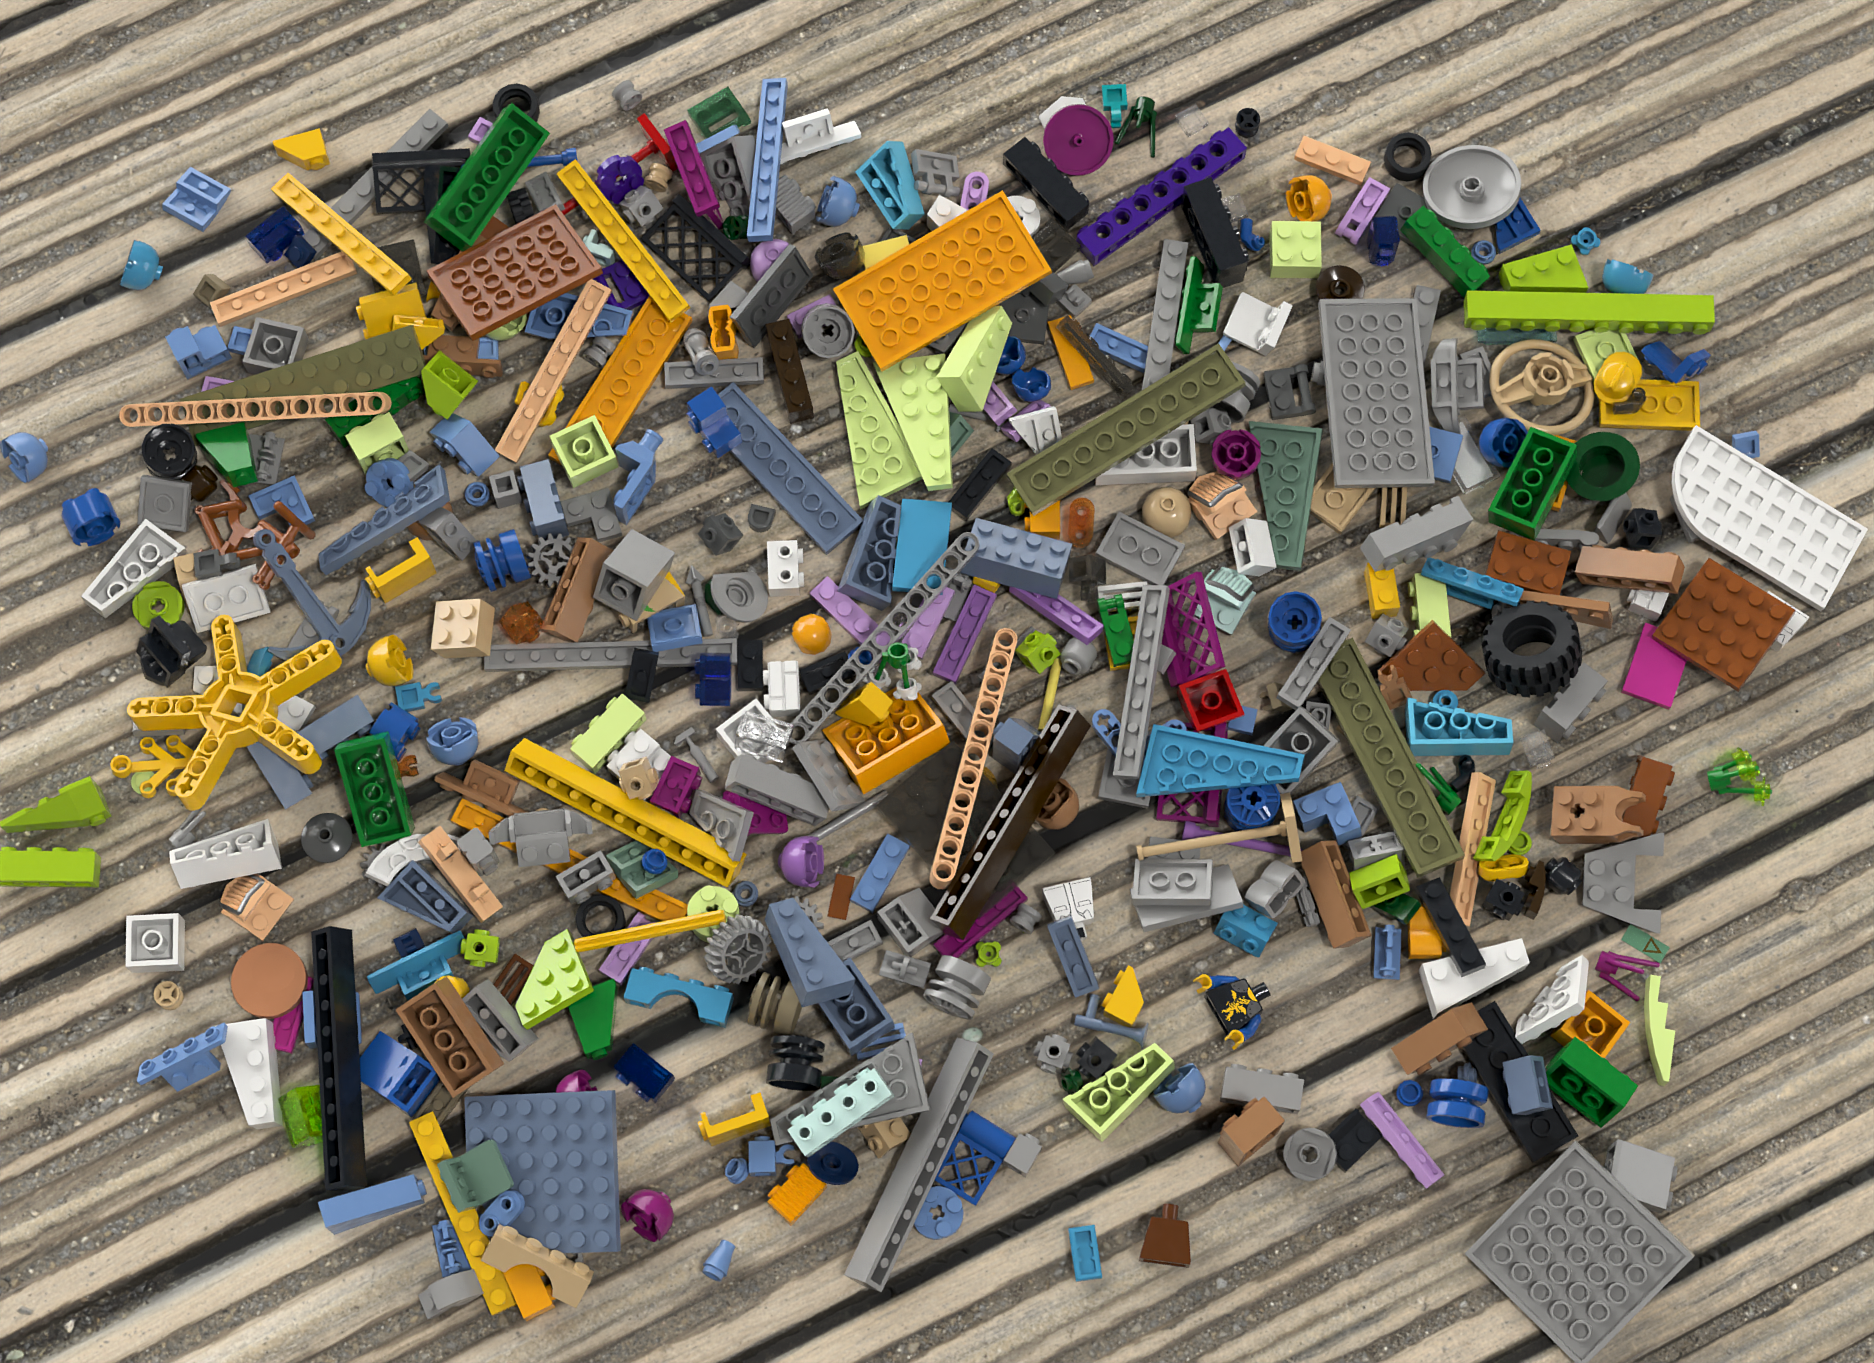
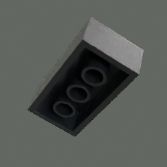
M1212 177L1184 186L1181 208L1212 282L1220 283L1225 288L1244 281L1249 255L1245 247L1241 248L1239 243L1240 234L1237 227H1233L1230 222L1231 213L1228 206H1224L1221 201V189L1218 184H1214Z

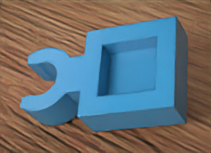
M420 682L395 687L398 706L407 712L425 709V701L435 704L442 701L441 695H431L433 690L440 689V685L437 682L430 683L423 689Z

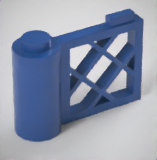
M973 1110L969 1114L966 1113L960 1125V1130L948 1150L935 1181L976 1206L1012 1147L1016 1137ZM960 1140L970 1146L972 1157L957 1160L955 1148ZM974 1149L982 1154L975 1156ZM951 1155H953L954 1161L948 1162ZM988 1157L996 1162L990 1172L979 1174L976 1159ZM973 1160L976 1175L961 1179L958 1163ZM955 1164L958 1180L947 1182L939 1177L945 1166ZM987 1176L982 1184L980 1177ZM977 1178L980 1189L975 1197L972 1198L964 1192L962 1182ZM959 1183L960 1189L956 1188L952 1184Z

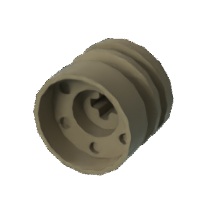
M764 972L752 992L748 1007L747 1023L748 1025L755 1026L759 1017L762 1016L760 1022L761 1029H765L770 1019L774 1020V1033L784 1036L792 1035L802 1010L792 983L789 981L785 989L781 990V978L776 976L772 985L769 986L771 974Z

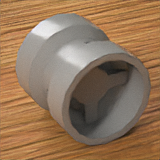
M595 337L592 340V346L586 348L582 355L590 364L602 369L607 363V357L613 354L616 346L606 337Z

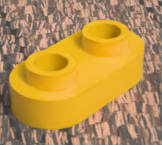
M1503 855L1496 861H1480L1478 874L1489 882H1494L1496 879L1520 878L1527 874L1529 861L1522 855Z

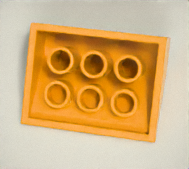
M897 687L886 692L885 694L893 700V703L888 708L890 711L889 715L881 723L877 721L867 726L842 718L822 730L863 795L951 744L943 723L919 692L917 693V699L908 701L902 698H894L893 693L897 691Z

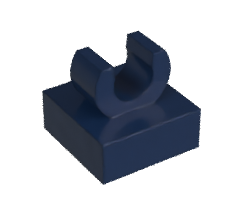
M416 928L393 939L401 958L425 947Z

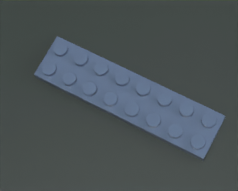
M734 382L718 394L726 405L727 415L742 437V443L730 450V453L826 555L861 527L864 520Z

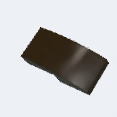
M1540 860L1535 867L1530 865L1524 877L1528 881L1525 889L1531 891L1525 900L1524 907L1527 910L1524 916L1533 920L1540 910L1545 891L1544 862Z

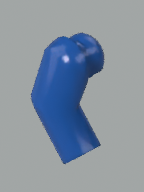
M1244 218L1241 220L1240 240L1251 251H1259L1264 247L1265 240L1263 237L1259 238V235L1256 236L1252 233L1253 220Z

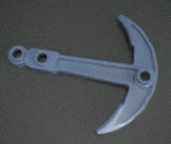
M268 529L257 531L253 537L254 545L262 550V556L275 575L282 579L318 634L319 641H331L340 656L348 652L365 631L370 615L371 594L367 581L361 580L356 599L348 610L350 615L338 625L296 570V564L284 547L276 542L274 533ZM264 534L269 536L270 541L268 544L262 541ZM279 555L283 556L284 563L282 565L278 564L277 557ZM337 638H340L343 642L340 648L335 644ZM313 644L307 647L306 645L292 648L269 647L268 652L281 660L287 661Z

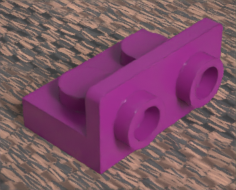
M671 756L650 799V803L674 813V816L680 819L682 813L686 814L690 808L692 800L689 798L693 790H698L703 777L700 776L699 767Z

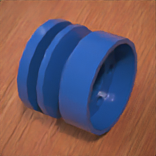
M514 529L499 534L500 546L497 547L494 546L490 538H486L489 549L483 551L480 541L474 542L475 560L482 580L489 587L490 592L497 590L493 580L496 578L500 579L503 588L506 587L505 575L507 574L511 575L515 583L531 578Z
M1294 591L1285 593L1274 601L1268 616L1269 636L1276 646L1283 651L1292 653L1302 652L1310 647L1320 632L1322 622L1321 610L1315 599L1306 593ZM1292 621H1297L1298 626L1295 630L1292 629Z
M1276 784L1229 788L1224 803V817L1228 825L1235 832L1273 825L1280 806V793ZM1252 797L1255 798V806L1250 805V798Z

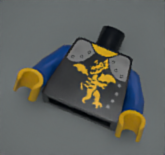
M1202 974L1193 980V982L1197 981L1202 985L1197 990L1199 994L1206 991L1204 998L1226 1034L1225 1041L1232 1039L1235 1042V1045L1232 1047L1233 1050L1237 1049L1242 1042L1254 1036L1261 1023L1260 1015L1263 1008L1260 1001L1271 996L1264 982L1251 988L1245 978L1239 980L1236 976H1208Z

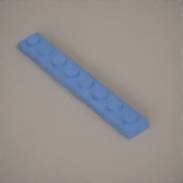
M786 78L762 80L747 229L749 242L773 241L783 140L782 122L785 120L788 89Z

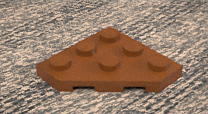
M1434 620L1430 621L1380 668L1382 674L1387 676L1391 674L1390 665H1394L1397 669L1398 678L1404 677L1410 691H1467L1486 674Z

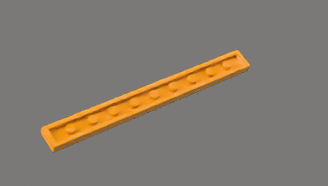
M462 798L450 821L468 831L478 828L485 839L489 840L488 832L505 818ZM516 842L496 843L517 854ZM569 849L570 862L542 866L560 874L588 857ZM616 874V879L612 881L613 884L602 891L596 890L660 922L687 917L688 904L656 889L636 899L626 889Z

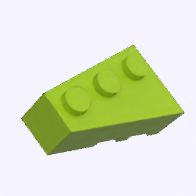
M1572 244L1503 264L1498 275L1504 291L1587 293L1589 288Z

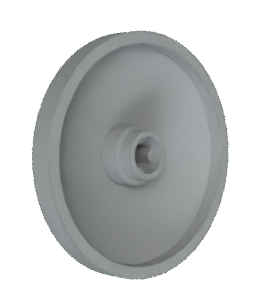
M1482 145L1460 146L1443 153L1431 163L1423 179V196L1428 209L1432 210L1437 218L1445 224L1462 229L1484 228L1503 220L1514 210L1521 195V177L1516 164L1503 152Z

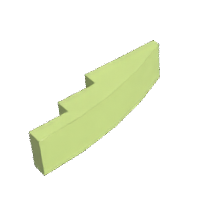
M1650 975L1645 981V1032L1650 1060L1658 1085L1665 1086L1670 1078L1675 1030L1665 1029L1668 1003L1658 1002L1661 976Z

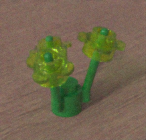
M1739 747L1736 748V752L1731 753L1733 761L1714 767V770L1707 771L1711 791L1718 790L1719 795L1725 793L1754 794V801H1760L1761 806H1764L1765 799H1770V794L1773 792L1770 789V784H1765V777L1762 778V781L1755 780L1756 776L1760 774L1759 766L1756 761H1752V755L1747 750L1743 751ZM1734 766L1737 768V770L1731 772L1727 770ZM1740 775L1743 782L1750 781L1754 788L1727 787V785H1732L1731 777Z

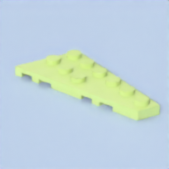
M856 351L836 361L859 506L862 509L869 506V503L878 495L885 498L923 478L901 427L861 355Z
M937 354L905 358L881 372L877 363L873 362L928 491L953 488L949 396L937 379V375L947 360L946 355Z

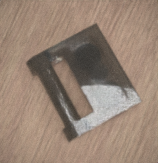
M1050 219L1045 223V227L1032 239L1039 246L1051 234L1056 235L1054 239L1040 250L1052 272L1055 273L1081 250V245L1054 219Z

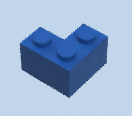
M713 387L708 388L687 402L688 412L686 414L690 420L688 424L695 434H701L704 439L702 444L708 453L713 452L719 458L742 443L741 433L727 415L726 405Z

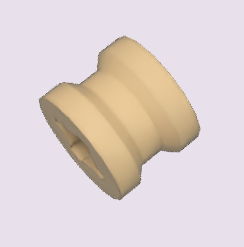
M652 163L649 167L650 173L644 179V184L654 191L665 192L668 187L667 181L671 179L673 172L662 164Z
M161 982L154 990L155 1001L165 1010H175L183 1003V992L173 982Z

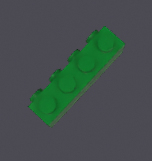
M1424 205L1410 216L1401 227L1400 231L1464 298L1467 291H1478L1489 279L1490 275L1487 268L1482 263L1477 262L1471 256L1470 250L1465 245H1461L1454 238L1453 232L1449 228L1444 227L1438 221L1436 214L1430 209L1427 210Z
M418 377L370 391L384 392L391 398V408L388 411L391 416L425 393ZM378 396L373 400V407L376 410L382 407V400ZM356 399L348 403L350 410L355 411L357 409L358 403ZM377 415L328 417L325 420L330 431L345 448L349 445L345 436L353 428L370 423Z

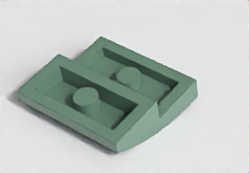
M637 840L606 855V859L616 876L636 899L678 878V870L668 860L667 867L662 873L651 874L647 872L642 866V857L652 848Z

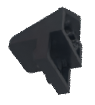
M159 615L151 619L148 634L139 639L136 652L140 656L145 679L168 688L184 675L190 666L206 654L207 646L185 621L180 620L171 625L165 622Z

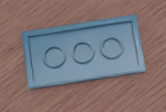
M902 498L892 591L909 592L948 549L952 503ZM931 576L927 580V586L931 589H937L941 585V579L937 576Z

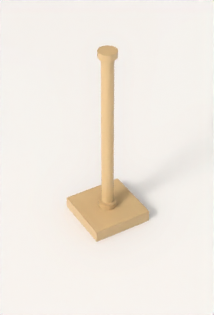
M1290 792L1280 794L1284 821H1279L1280 824L1146 847L1137 845L1138 859L1140 861L1144 860V857L1282 834V837L1287 836L1292 863L1302 861Z

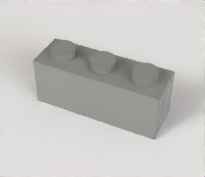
M1231 1064V1067L1225 1068L1220 1102L1245 1106L1255 1097L1259 1101L1265 1096L1276 1111L1298 1115L1301 1107L1304 1079H1298L1297 1074L1283 1073V1076L1274 1075L1272 1070L1258 1068L1257 1072L1246 1070V1066Z

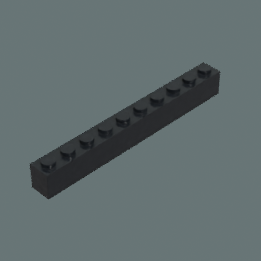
M328 926L311 931L325 1190L350 1192L367 1188L353 937L351 929Z

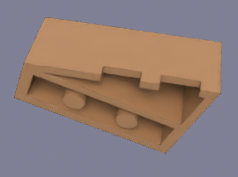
M1471 1002L1448 1010L1391 1049L1407 1075L1416 1072L1418 1075H1422L1432 1068L1430 1064L1435 1061L1442 1062L1452 1055L1451 1051L1456 1048L1462 1049L1473 1042V1038L1485 1032L1488 1028Z

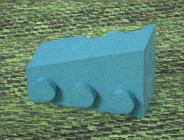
M886 141L855 172L892 229L909 230L925 213L918 190L914 189L915 180L904 143L900 141Z

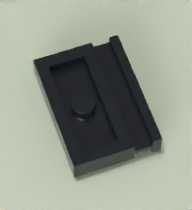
M1357 1108L1329 1134L1336 1145V1164L1346 1173L1383 1137L1359 1113Z

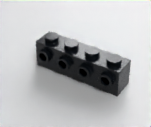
M1024 137L1003 153V165L1066 231L1088 214L1089 200L1083 192H1078L1073 187L1069 177L1066 175L1062 176L1059 173L1055 163L1050 158L1046 159L1041 154V150L1035 142H1030Z

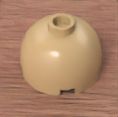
M1161 487L1151 492L1145 499L1142 506V521L1145 525L1170 538L1180 535L1189 525L1191 505L1187 496L1180 490L1173 487Z

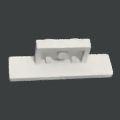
M828 108L782 122L786 142L782 143L780 164L798 157H805L817 151L830 149L836 145L852 142L861 138V132L855 121L833 127Z

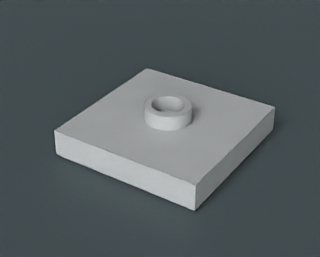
M142 475L137 525H141L147 519L161 529L187 532L189 529L192 482Z

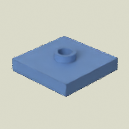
M1429 427L1434 479L1451 483L1463 435Z
M696 604L661 610L647 618L652 650L654 652L703 643Z

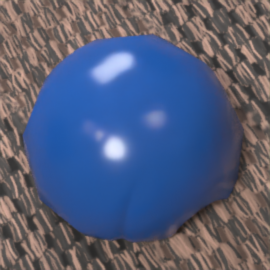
M1016 336L1007 337L996 370L999 374H1013L1025 362V348Z
M1032 367L1029 372L1018 369L1012 376V385L1020 399L1026 402H1035L1048 395L1051 390V378L1045 371L1037 370L1035 367Z

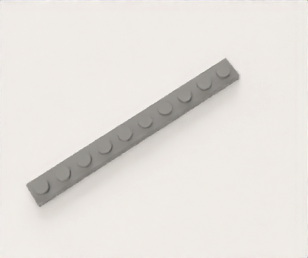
M737 638L702 639V644L659 651L657 667L738 665ZM651 641L491 645L490 656H484L485 672L630 668L634 648L653 650Z

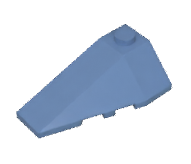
M565 293L532 310L525 333L546 339H556L579 296ZM605 304L587 337L627 335L633 311Z

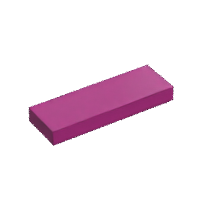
M308 977L306 991L312 990L314 978ZM303 999L288 1014L274 1018L273 1029L276 1039V1050L293 1054L304 1017Z

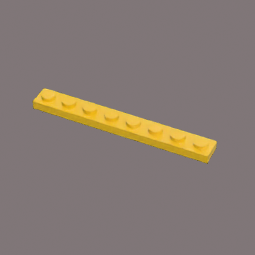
M575 159L557 172L558 178L668 320L672 322L689 310V304Z
M287 173L271 188L278 198L393 296L411 280L407 272L291 174Z
M432 1111L410 1121V1127L469 1264L475 1270L491 1315H497L516 1306L517 1303L503 1272L481 1261L490 1241L488 1236L480 1230V1218L476 1209L458 1213L456 1207L451 1202V1195L447 1186L440 1177L437 1164L454 1157L435 1113Z

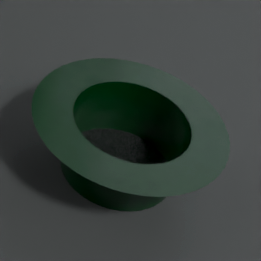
M1596 432L1582 437L1575 443L1577 445V458L1566 480L1577 494L1594 501H1607L1620 497L1634 485L1640 471V459L1635 447L1626 438L1611 432Z

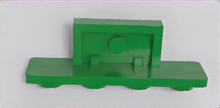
M1196 256L1190 257L1189 265L1186 268V286L1182 291V309L1178 314L1179 327L1174 338L1176 346L1183 354H1190L1193 333L1216 332L1223 291L1220 283L1202 284L1204 265Z

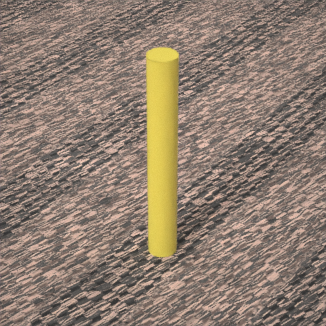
M1056 658L1051 665L1038 727L1040 732H1042L1052 714L1062 666L1059 658Z

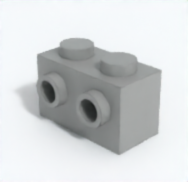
M600 850L556 876V879L572 905L575 902L577 904L585 902L591 897L590 894L597 889L600 891L607 889L613 884L612 881L616 877Z

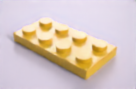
M1640 379L1631 396L1620 404L1611 405L1599 399V428L1692 431L1696 425L1700 427L1699 381H1682L1675 384L1668 380Z

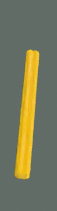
M717 910L577 938L574 940L576 952H585L719 925L720 922L726 923V916L724 910Z

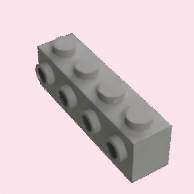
M741 754L731 762L725 790L813 826L826 819L829 806L814 783L802 779L798 774L784 772L776 765L760 762L752 755Z

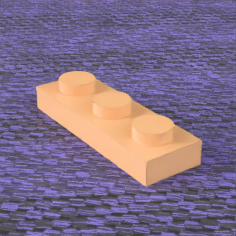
M1303 136L1294 158L1296 161L1360 186L1371 164V161L1307 136Z

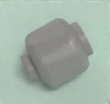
M1074 637L1067 642L1062 650L1060 661L1068 673L1073 675L1083 674L1090 669L1095 661L1097 650L1092 641L1086 645Z

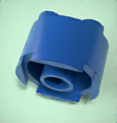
M92 488L85 494L75 499H68L62 504V519L73 542L78 546H81L80 543H87L88 546L100 544L114 535L113 530L116 526L118 529L120 527V520L109 497L101 493L97 488Z
M390 703V711L387 709L383 710L369 733L374 735L389 731L395 757L399 762L407 751L404 748L405 744L409 739L413 741L421 728L418 727L417 717L394 703Z

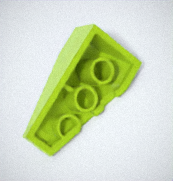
M89 776L59 789L60 795L54 798H42L39 800L38 807L34 809L24 808L0 821V827L6 833L90 825L98 826L103 824L107 818L112 817L102 789Z

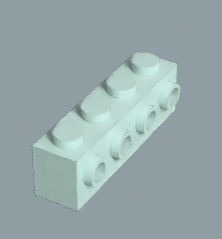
M869 1068L864 1069L855 1076L857 1080L849 1086L847 1083L843 1084L834 1091L835 1096L830 1100L822 1099L812 1107L814 1111L805 1117L804 1114H801L790 1122L792 1127L787 1130L804 1156L810 1157L895 1096L878 1070L874 1068L871 1071Z

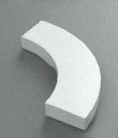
M427 834L411 835L385 848L374 859L364 876L388 887L393 877L412 860L416 862L431 860L418 843ZM447 834L450 837V839L454 842V844L457 846V848L460 850L459 846L457 845L459 837Z

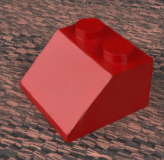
M1227 669L1178 686L1177 696L1185 716L1197 733L1245 715Z

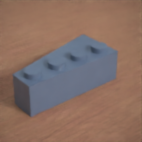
M791 898L769 904L765 922L801 1007L850 995L855 978L795 899Z

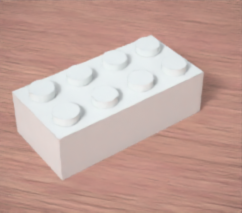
M1194 424L1181 425L1095 478L1096 485L1195 481L1197 466Z

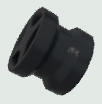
M1253 108L1240 110L1235 123L1237 134L1244 138L1256 135L1260 124L1259 113Z

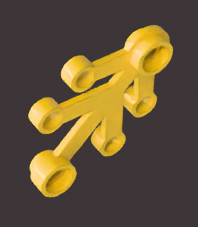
M171 735L166 739L168 751L173 753L179 752L184 757L175 759L158 746L152 737H145L140 741L141 751L144 754H152L159 760L131 762L127 756L118 755L111 760L110 766L113 775L118 778H126L130 773L158 771L148 781H144L140 785L141 795L144 798H152L156 794V787L176 769L185 770L196 750L193 751L181 742L179 736ZM172 742H178L175 746L170 745ZM146 744H152L149 748L144 747ZM184 770L175 779L167 781L166 790L170 796H177L175 789L171 790L170 787L177 784ZM145 788H152V790L148 792L144 791Z

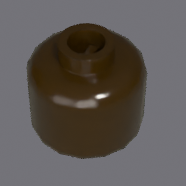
M195 465L181 477V481L192 482L191 501L195 499L196 501L203 502L217 489L216 481L218 477L206 465Z

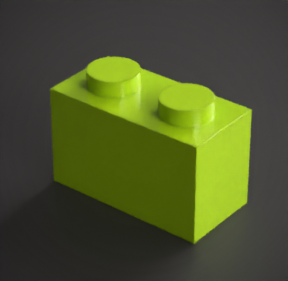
M1397 854L1349 873L1352 891L1362 909L1410 891L1407 873Z

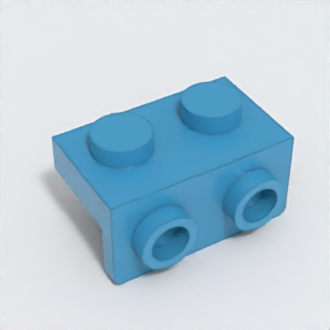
M1243 904V908L1223 913L1214 934L1259 958L1278 923Z

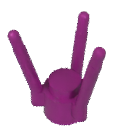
M1602 951L1595 970L1600 972L1599 977L1609 981L1635 1001H1639L1640 998L1611 977L1610 973L1615 975L1619 967L1644 974L1645 971L1643 969L1621 961L1656 968L1660 964L1649 960L1618 955L1610 951L1608 953Z

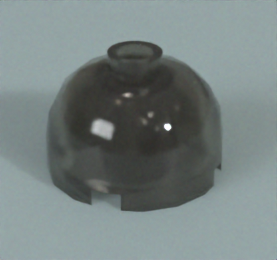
M849 232L837 234L825 241L826 247L822 250L820 247L817 249L815 260L822 272L832 279H851L857 275L865 261V251L858 235L852 236Z

